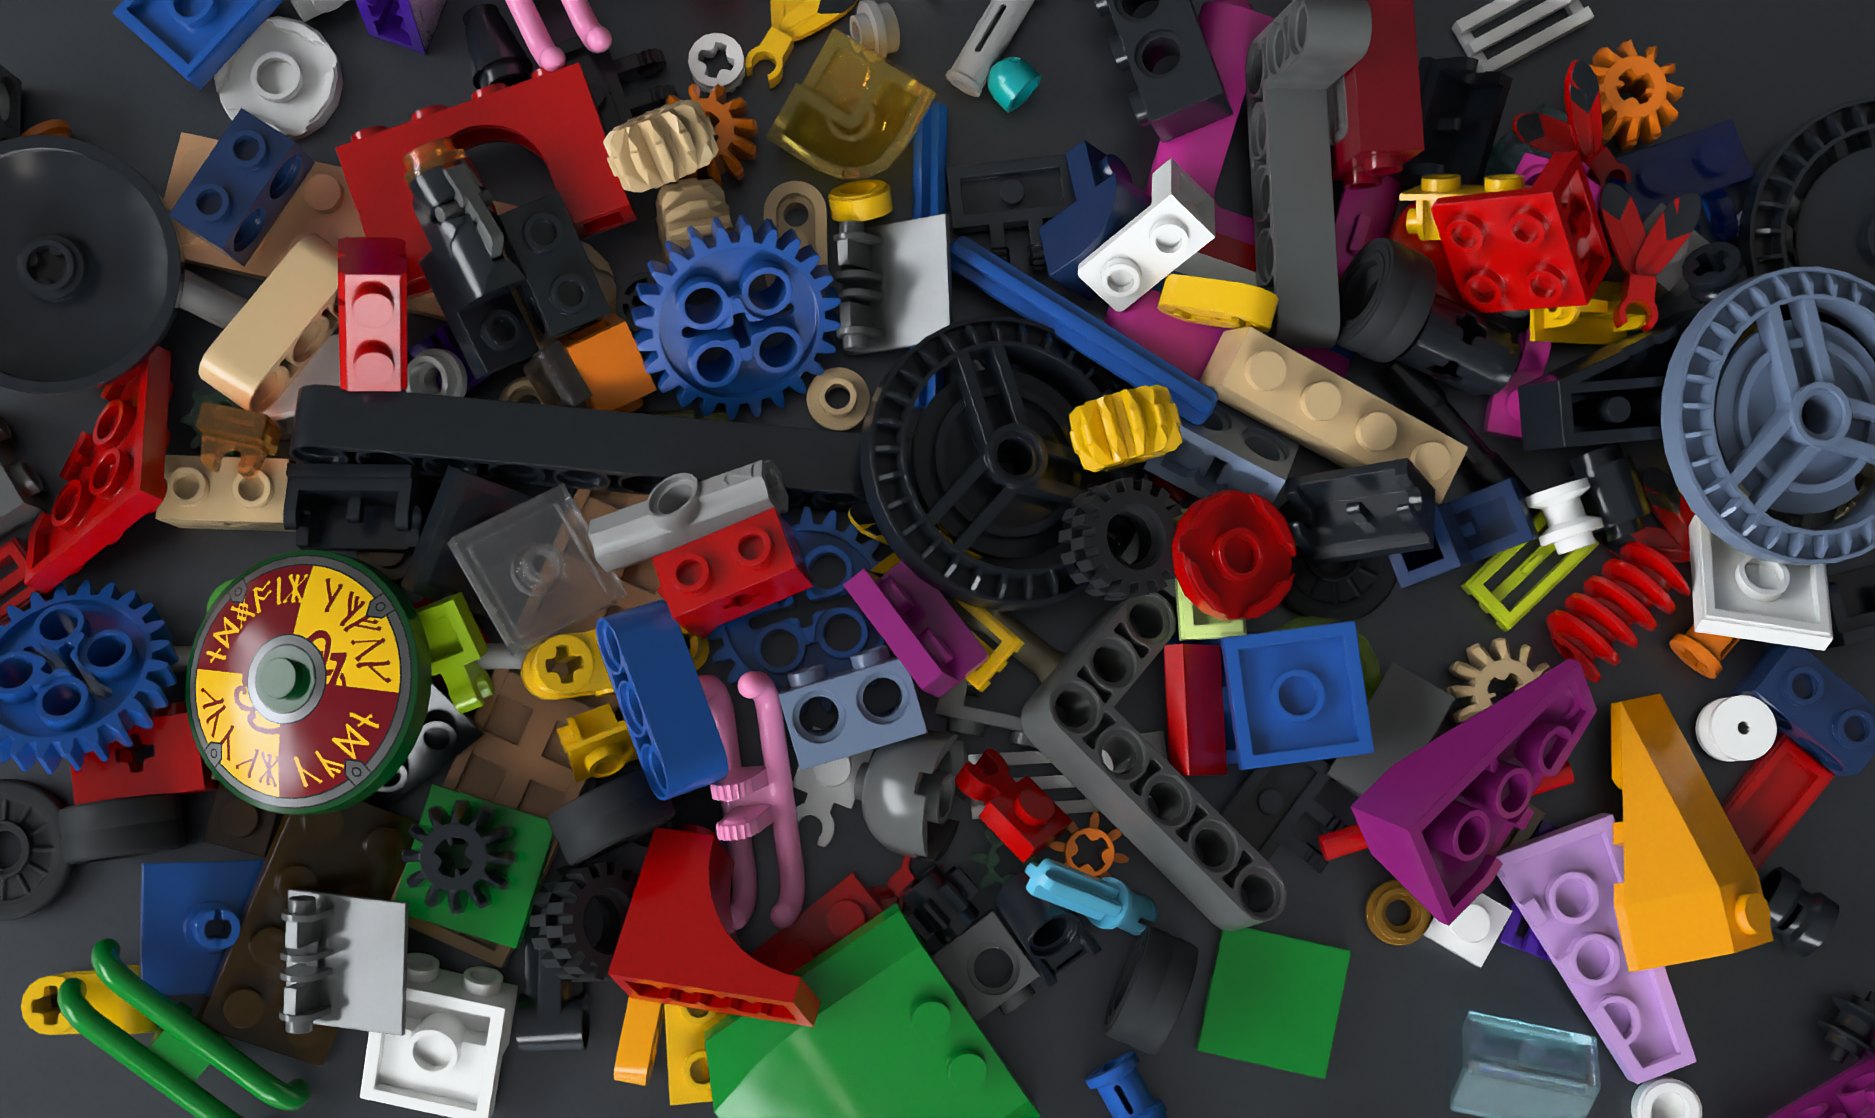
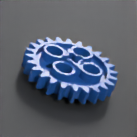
M746 215L739 216L735 230L726 232L719 217H714L711 225V236L703 238L697 229L690 226L687 228L691 245L683 249L669 240L665 243L671 258L668 265L653 260L648 262V268L656 284L637 283L636 290L638 296L647 305L631 309L635 325L642 327V329L633 333L637 349L639 351H647L642 356L647 374L658 372L656 381L662 393L677 387L675 394L681 407H686L698 396V403L703 416L708 417L718 403H723L729 420H734L740 404L748 403L754 416L759 417L762 411V399L770 397L779 408L785 407V398L782 390L790 386L795 391L804 394L807 392L801 375L805 371L816 375H822L825 372L816 354L835 353L836 351L831 337L824 332L835 331L840 328L841 323L836 312L830 309L841 304V300L834 287H827L834 278L826 264L817 265L820 257L812 244L799 249L801 240L792 228L777 240V229L772 219L766 218L757 233H754ZM768 273L777 275L774 283L762 291L748 289L751 282L757 276ZM699 288L714 290L712 297L705 303L700 305L685 303L687 297ZM788 303L792 304L789 310L783 311ZM741 313V322L733 324V315ZM684 327H691L687 334L682 333ZM775 332L787 334L785 340L773 348L761 347L762 341L768 335ZM711 347L725 348L723 355L715 361L702 362L698 360L699 356Z
M804 506L799 524L791 525L786 513L781 514L794 532L810 578L813 565L819 559L832 556L840 559L846 565V575L841 584L832 589H823L813 583L814 587L717 626L705 639L722 640L724 646L711 657L714 663H726L731 660L735 662L736 665L729 673L727 681L734 685L738 683L740 677L746 672L762 671L773 680L778 689L789 685L787 678L789 673L819 664H825L827 674L852 667L851 655L884 646L885 640L858 604L817 611L813 614V625L809 627H803L797 618L781 620L758 629H752L749 625L750 620L754 617L795 610L797 608L796 598L802 595H807L811 603L817 605L848 595L849 592L843 584L863 568L870 571L881 562H876L873 557L879 551L882 542L870 539L861 545L857 542L860 531L853 524H850L844 532L837 530L838 517L836 511L833 510L825 517L822 525L814 523V517L809 506ZM850 618L855 620L861 627L860 641L849 651H836L829 647L826 642L827 628L836 619ZM777 633L791 634L798 641L799 651L797 657L791 664L784 667H775L768 664L764 656L766 642ZM874 679L868 685L876 688L878 682ZM817 696L824 710L827 713L832 712L833 701L826 697ZM810 699L803 704L799 715H806Z
M84 580L76 595H70L64 584L59 583L56 586L54 598L46 602L36 591L31 593V608L25 612L13 605H9L6 609L11 621L6 626L0 625V762L5 763L13 758L19 768L27 772L38 760L47 774H53L58 768L61 759L67 758L75 771H79L82 769L86 753L94 751L97 757L105 762L109 760V743L116 740L124 746L131 747L133 740L128 732L130 728L136 725L151 729L154 726L146 711L149 707L163 708L168 706L169 701L161 688L177 684L178 679L170 666L177 663L179 657L171 644L174 638L151 602L144 605L135 590H131L122 596L113 582H109L97 594L90 580ZM32 652H38L47 657L56 669L53 671L44 657L38 654L35 655ZM82 680H86L89 687L94 693L98 694L99 696L103 695L107 697V699H102L91 693L87 686L82 682Z

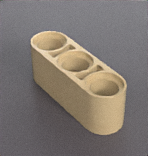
M316 233L302 238L208 348L199 366L200 378L250 414L259 415L268 410L339 326L338 248Z

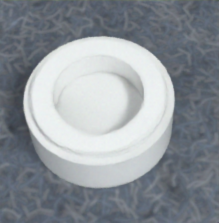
M1658 1076L1643 1082L1635 1091L1631 1102L1632 1118H1702L1703 1113L1701 1101L1696 1092L1686 1083L1666 1076Z

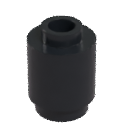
M1619 443L1594 450L1570 460L1575 474L1569 478L1570 482L1588 478L1591 486L1580 497L1586 515L1601 517L1604 527L1592 531L1593 534L1604 531L1607 541L1610 542L1645 529L1641 517L1653 513L1632 457L1631 455L1624 457Z

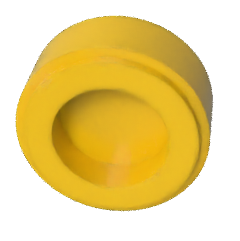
M859 180L835 187L828 194L831 218L838 222L871 220L884 216L893 210L890 185L882 180Z

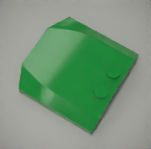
M897 902L790 974L801 977L821 1002L814 1027L730 1014L703 1032L714 1113L718 1118H1039L1041 1116L1030 1095L1003 1056L998 1054L936 964L932 953Z

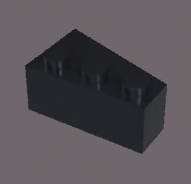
M1703 307L1675 313L1656 322L1646 332L1641 329L1519 386L1518 397L1523 451L1663 439L1661 402L1668 364L1681 335Z

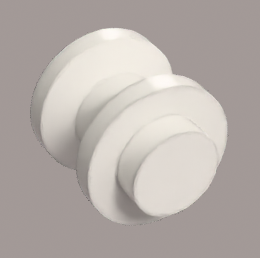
M1588 478L1555 486L1525 498L1528 508L1543 510L1548 529L1538 538L1541 547L1554 544L1557 554L1561 555L1596 543L1592 531L1604 527L1602 518L1586 515L1580 498L1591 487Z
M1739 695L1716 699L1708 703L1697 717L1695 730L1701 748L1709 756L1720 761L1733 762L1753 760L1764 755L1775 741L1777 725L1772 711L1764 702L1752 696Z

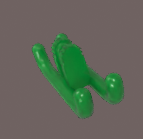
M112 938L101 939L95 944L92 949L91 963L97 976L111 991L159 1026L148 1047L106 1018L89 1003L85 997L87 988L83 980L77 977L66 979L58 989L57 1003L62 1015L73 1028L196 1118H244L195 1082L209 1064L216 1067L256 1098L277 1109L284 1111L298 1110L310 1098L311 1088L306 1080L299 1078L286 1083L278 1079L226 1041L224 1035L215 1033L192 1016V1008L182 1001L176 1004L135 974L120 959V945Z

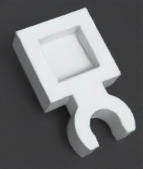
M813 726V729H812V730H823V729H820V728H817V727ZM874 749L801 771L798 766L793 780V787L808 793L805 803L796 807L798 826L801 819L805 816H816L822 823V833L819 836L817 845L826 847L834 837L835 820L831 814L834 803L850 809L853 808L856 800L854 784L858 769L863 762H870Z

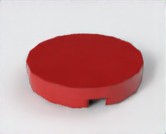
M1222 490L1192 503L1178 521L1171 545L1174 573L1184 595L1201 612L1222 621L1258 618L1276 608L1291 589L1295 573L1290 574L1292 567L1291 557L1296 556L1295 539L1285 517L1268 499L1255 493L1247 494L1237 490Z

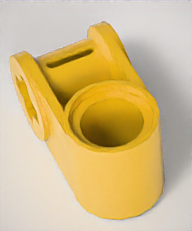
M596 629L551 637L544 643L538 644L529 650L521 663L520 675L524 686L532 695L542 700H558L596 695V697L616 696L599 650ZM554 658L556 663H566L568 674L560 677L556 672H547L546 661Z
M126 965L140 977V965ZM95 970L69 971L39 978L28 986L22 997L21 1011L23 1019L31 1029L39 1034H80L65 1019L60 1008H52L51 1004L52 996L58 995V989L66 979L75 977L83 980L86 984L87 993L85 997L89 1003L128 1034L155 1032L158 1029L157 1024L111 991L97 976Z

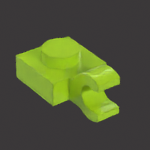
M462 592L415 609L428 641L432 677L438 674L442 675L451 701L459 714L482 707L485 704L483 698L493 695L495 689L487 671L481 668L475 661L481 659L489 649Z

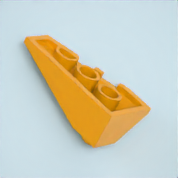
M1661 693L1611 703L1612 780L1622 790L1623 821L1613 823V844L1623 847L1624 882L1613 884L1614 909L1628 971H1641L1733 954L1774 941L1770 926V909L1763 896L1759 875Z

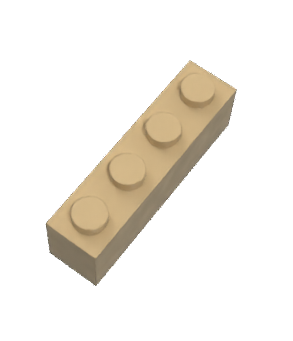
M1251 326L1223 332L1199 381L1215 391L1219 401L1342 468L1409 458L1435 488V505L1442 503L1468 449L1464 444Z

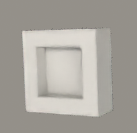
M1481 893L1449 926L1439 922L1431 914L1430 924L1423 935L1473 965L1482 967L1512 910Z

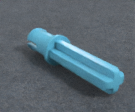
M1045 858L1040 864L1032 861L1026 867L1025 873L1030 877L1026 890L1031 895L1083 914L1093 925L1101 929H1114L1117 927L1131 935L1139 936L1148 927L1146 924L1138 922L1140 918L1155 923L1157 920L1155 902L1144 894L1130 891L1125 882L1117 878L1103 877L1099 879L1049 858Z

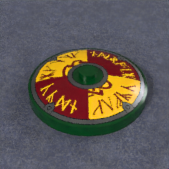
M298 550L275 555L247 569L222 591L210 607L196 634L189 657L186 676L188 720L193 738L206 765L214 776L238 798L253 806L275 813L295 815L327 814L343 810L368 798L396 774L408 758L422 731L428 711L432 684L431 657L425 630L415 608L401 588L383 572L362 560L322 550Z

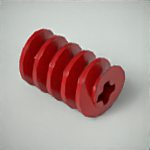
M1630 541L1622 546L1620 551L1621 560L1611 558L1602 565L1603 577L1593 575L1584 581L1583 590L1585 594L1575 592L1565 599L1567 612L1554 610L1547 616L1546 623L1554 647L1566 660L1570 658L1579 661L1585 677L1593 683H1598L1602 679L1593 662L1597 657L1612 666H1616L1620 662V658L1612 645L1615 640L1629 648H1635L1639 645L1638 639L1630 626L1636 623L1648 631H1654L1658 627L1656 620L1649 610L1652 606L1667 614H1672L1676 610V606L1668 594L1670 589L1690 597L1688 584L1676 567L1662 554L1643 543Z

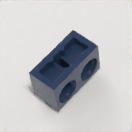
M241 108L168 215L189 232L245 267L315 162L295 141Z
M1782 644L1768 646L1730 693L1732 697L1747 695L1764 702L1775 717L1777 734H1787L1834 773V777L1859 775L1875 755V706L1805 648Z

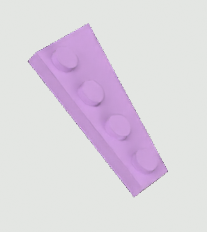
M1600 813L1499 850L1495 857L1503 865L1499 869L1497 876L1627 1080L1640 1084L1695 1063L1697 1060L1665 966L1641 971H1628L1614 909L1613 885L1614 883L1624 882L1623 847L1613 844V823L1615 822L1613 814Z

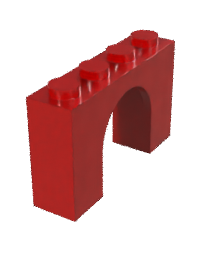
M579 62L569 66L565 63L563 68L552 72L540 67L532 73V79L509 87L503 83L482 87L471 95L472 100L449 108L442 104L422 108L412 114L411 121L389 129L386 126L364 128L350 137L351 142L335 147L365 236L399 238L406 242L407 301L433 292L418 263L432 250V247L414 212L412 205L413 195L409 189V183L419 175L441 165L443 170L447 169L457 157L476 146L487 143H511L524 147L539 156L548 166L556 192L559 191L580 240L637 220L628 192L623 189L618 176L614 177L606 159L609 155L603 141L607 133L588 80Z

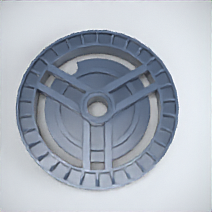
M1820 266L1789 267L1747 278L1720 292L1697 313L1681 335L1669 361L1662 390L1661 429L1665 455L1675 483L1691 510L1712 533L1736 550L1763 561L1786 565H1810L1841 562L1861 556L1875 548V482L1862 500L1845 515L1827 525L1811 530L1790 526L1765 513L1768 508L1778 512L1799 515L1821 513L1837 508L1859 494L1855 486V476L1866 463L1875 465V285L1850 273ZM1780 305L1789 306L1791 320L1783 321ZM1818 311L1835 318L1850 329L1866 346L1871 356L1848 333L1833 325L1821 322ZM1756 321L1758 330L1742 340L1727 357L1730 349L1743 331ZM1802 407L1806 413V425H1804L1801 417Z

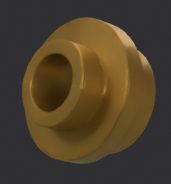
M1398 880L1387 881L1377 886L1369 895L1365 905V919L1369 929L1378 939L1388 944L1407 945L1413 943L1425 933L1430 924L1431 913ZM1395 900L1402 901L1407 908L1406 919L1398 925L1391 924L1386 917L1387 906Z

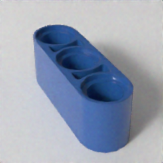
M663 599L599 618L596 623V637L599 650L643 772L654 795L658 799L665 801L724 780L728 773V762L724 745L680 625L672 618L667 602Z

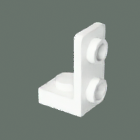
M1170 158L1152 173L1151 205L1079 263L1078 276L1115 311H1124L1215 238L1214 199Z

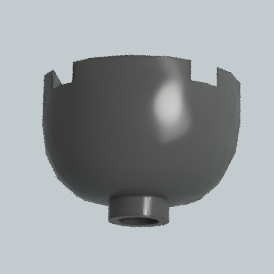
M927 730L928 733L879 747L871 758L870 763L863 762L859 767L855 778L854 795L857 800L862 801L863 818L870 832L884 847L906 857L939 861L947 852L959 824V821L947 818L952 808L954 794L965 801L966 795L958 788L954 779L964 764L968 762V754L964 740L956 739L958 735Z

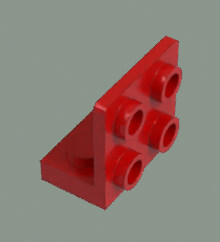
M1579 150L1553 153L1532 188L1438 198L1431 207V212L1463 305L1476 313L1588 305L1612 263Z

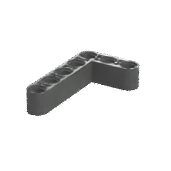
M1293 0L1252 41L1246 57L1245 82L1257 287L1268 290L1279 298L1271 329L1263 334L1290 349L1332 348L1339 336L1340 301L1327 88L1358 63L1367 53L1372 34L1371 8L1367 0Z
M1156 592L1146 596L1123 600L1106 610L1096 619L1028 699L1022 709L1021 723L1023 731L1030 742L1214 925L1222 930L1236 931L1273 920L1282 913L1286 904L1287 891L1282 877L1114 708L1162 650L1164 645L1171 639L1176 623L1173 608L1164 597ZM1130 618L1137 624L1140 635L1132 628ZM1093 660L1103 669L1104 680L1096 673ZM1056 703L1065 711L1068 725L1061 722L1057 716ZM1102 749L1111 757L1113 771L1108 769L1104 763ZM1149 796H1151L1157 804L1159 811L1158 817L1150 809V805L1148 802ZM1195 841L1202 849L1203 862H1201L1196 854ZM1241 887L1247 894L1248 908L1242 900Z

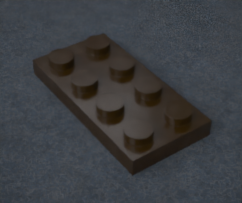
M362 800L343 810L327 814H284L239 918L241 928L239 938L234 945L226 948L196 1019L215 1033L322 1067L339 1027L313 1024L312 1032L292 1034L285 1031L286 1021L279 1019V1010L284 1008V987H286V981L280 979V970L287 967V961L280 959V951L285 949L286 921L281 919V911L288 908V890L298 889L390 900L407 863L402 861V851L411 849L414 842L409 829L412 824H419L420 821L366 800Z

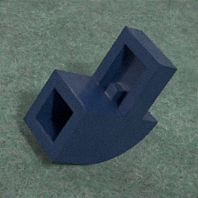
M1084 140L1066 153L1076 201L1039 228L1049 277L1091 301L1098 294L1078 276L1079 263L1149 207L1152 203V197L1132 185L1131 174L1119 157L1114 154L1106 155Z
M1515 477L1454 501L1435 505L1434 548L1388 556L1402 589L1539 538V535Z

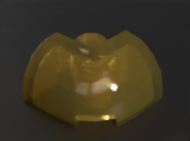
M833 28L803 83L795 84L766 139L822 173L841 180L870 178L890 168L907 149L937 97L938 91L901 65L891 62L841 30Z

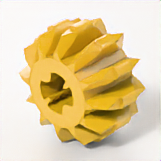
M1144 385L1104 395L1101 398L1086 401L1084 405L1076 407L1069 415L1071 432L1069 433L1074 452L1078 454L1083 468L1092 472L1109 471L1146 462L1149 459L1164 456L1168 452L1175 451L1182 443L1180 431L1182 424L1177 405L1173 403L1168 388L1160 385Z

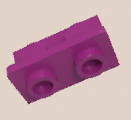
M902 561L881 578L863 568L843 584L921 690L941 698L988 660V652L943 593L921 580Z

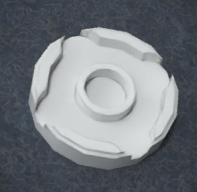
M281 16L267 18L214 75L216 91L220 95V101L224 110L232 121L242 108L291 140L303 139L326 124L339 105L343 87L340 60L323 35L301 20Z

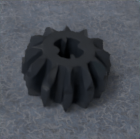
M456 800L452 808L451 817L442 806L435 805L431 807L428 812L434 830L421 824H412L409 829L411 836L423 843L421 850L408 849L402 851V861L408 863L420 862L422 870L411 874L407 878L408 886L410 888H417L431 882L432 884L425 895L424 903L429 907H437L448 895V906L452 914H462L465 912L469 896L480 909L490 906L492 904L491 894L486 883L499 890H507L511 885V880L505 874L496 870L498 864L508 865L518 862V853L513 851L499 852L497 845L508 840L513 835L511 827L501 826L488 832L494 821L496 811L491 807H483L472 819V808L468 800ZM466 841L469 846L466 849L465 855L473 863L471 868L455 869L454 872L451 868L454 865L455 858L448 853V850L452 845H465Z

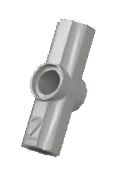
M771 459L767 461L760 460L700 482L692 474L678 473L660 482L650 493L648 500L590 520L588 537L594 549L595 559L606 572L617 571L647 561L773 507L780 514L788 512L789 496L783 484L782 474Z

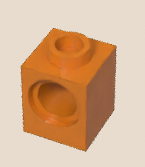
M613 312L556 339L589 409L632 413L644 404L643 396L657 390L650 373L647 374L645 370L644 360L637 349L626 321Z

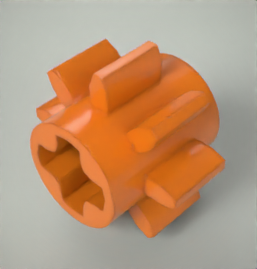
M1092 812L1089 816L1087 828L1078 829L1072 820V823L1066 829L1069 835L1064 843L1054 841L1048 845L1052 850L1062 852L1064 859L1062 864L1094 877L1098 876L1099 879L1111 877L1107 870L1113 862L1121 864L1129 862V857L1126 855L1115 853L1112 843L1122 835V832L1118 828L1111 829L1107 833L1099 830L1100 817L1097 812ZM1080 835H1083L1088 841L1100 838L1103 842L1104 848L1097 853L1101 864L1095 869L1086 863L1077 866L1073 863L1071 857L1079 851L1075 840Z

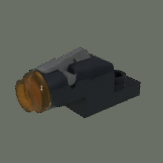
M450 137L433 140L412 150L402 158L408 171L403 178L413 195L412 205L414 212L432 247V250L418 263L476 380L530 358L540 350L511 293L524 283L527 277L504 232L492 196L486 190L469 156L467 157L463 149L455 148Z

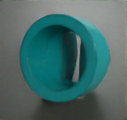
M1007 57L998 61L990 68L987 77L989 92L1007 113L1019 108L1034 93L1042 80V75L1020 57Z

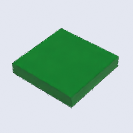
M432 784L419 824L434 830L428 812L431 807L435 805L442 806L451 817L455 801L468 800L472 808V819L483 807H491L496 811L494 821L488 832L501 826L511 827L513 835L508 840L497 845L499 852L513 851L518 853V862L508 865L498 864L496 869L511 880V885L507 890H499L486 883L491 894L492 904L490 906L480 909L469 896L465 912L462 914H452L448 906V895L437 907H429L424 903L425 895L432 884L431 882L417 888H410L408 886L407 878L411 874L422 870L420 862H407L395 901L409 902L408 916L514 949L520 948L534 904L532 903L536 893H538L555 840L548 819ZM414 839L411 849L421 850L423 843ZM466 841L465 845H452L448 850V853L455 858L454 865L451 868L454 872L455 869L471 868L473 863L465 855L466 849L469 846Z
M1249 927L1236 931L1220 929L1195 1049L1325 1079L1351 951Z

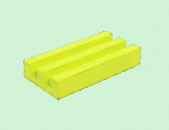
M1540 509L1532 517L1537 532L1547 524L1543 510ZM1595 539V544L1569 552L1509 610L1501 601L1556 549L1554 544L1544 547L1539 545L1491 592L1483 584L1526 543L1492 555L1460 587L1468 595L1472 594L1479 602L1478 606L1486 614L1490 613L1497 620L1496 624L1503 632H1506L1517 624L1600 543Z

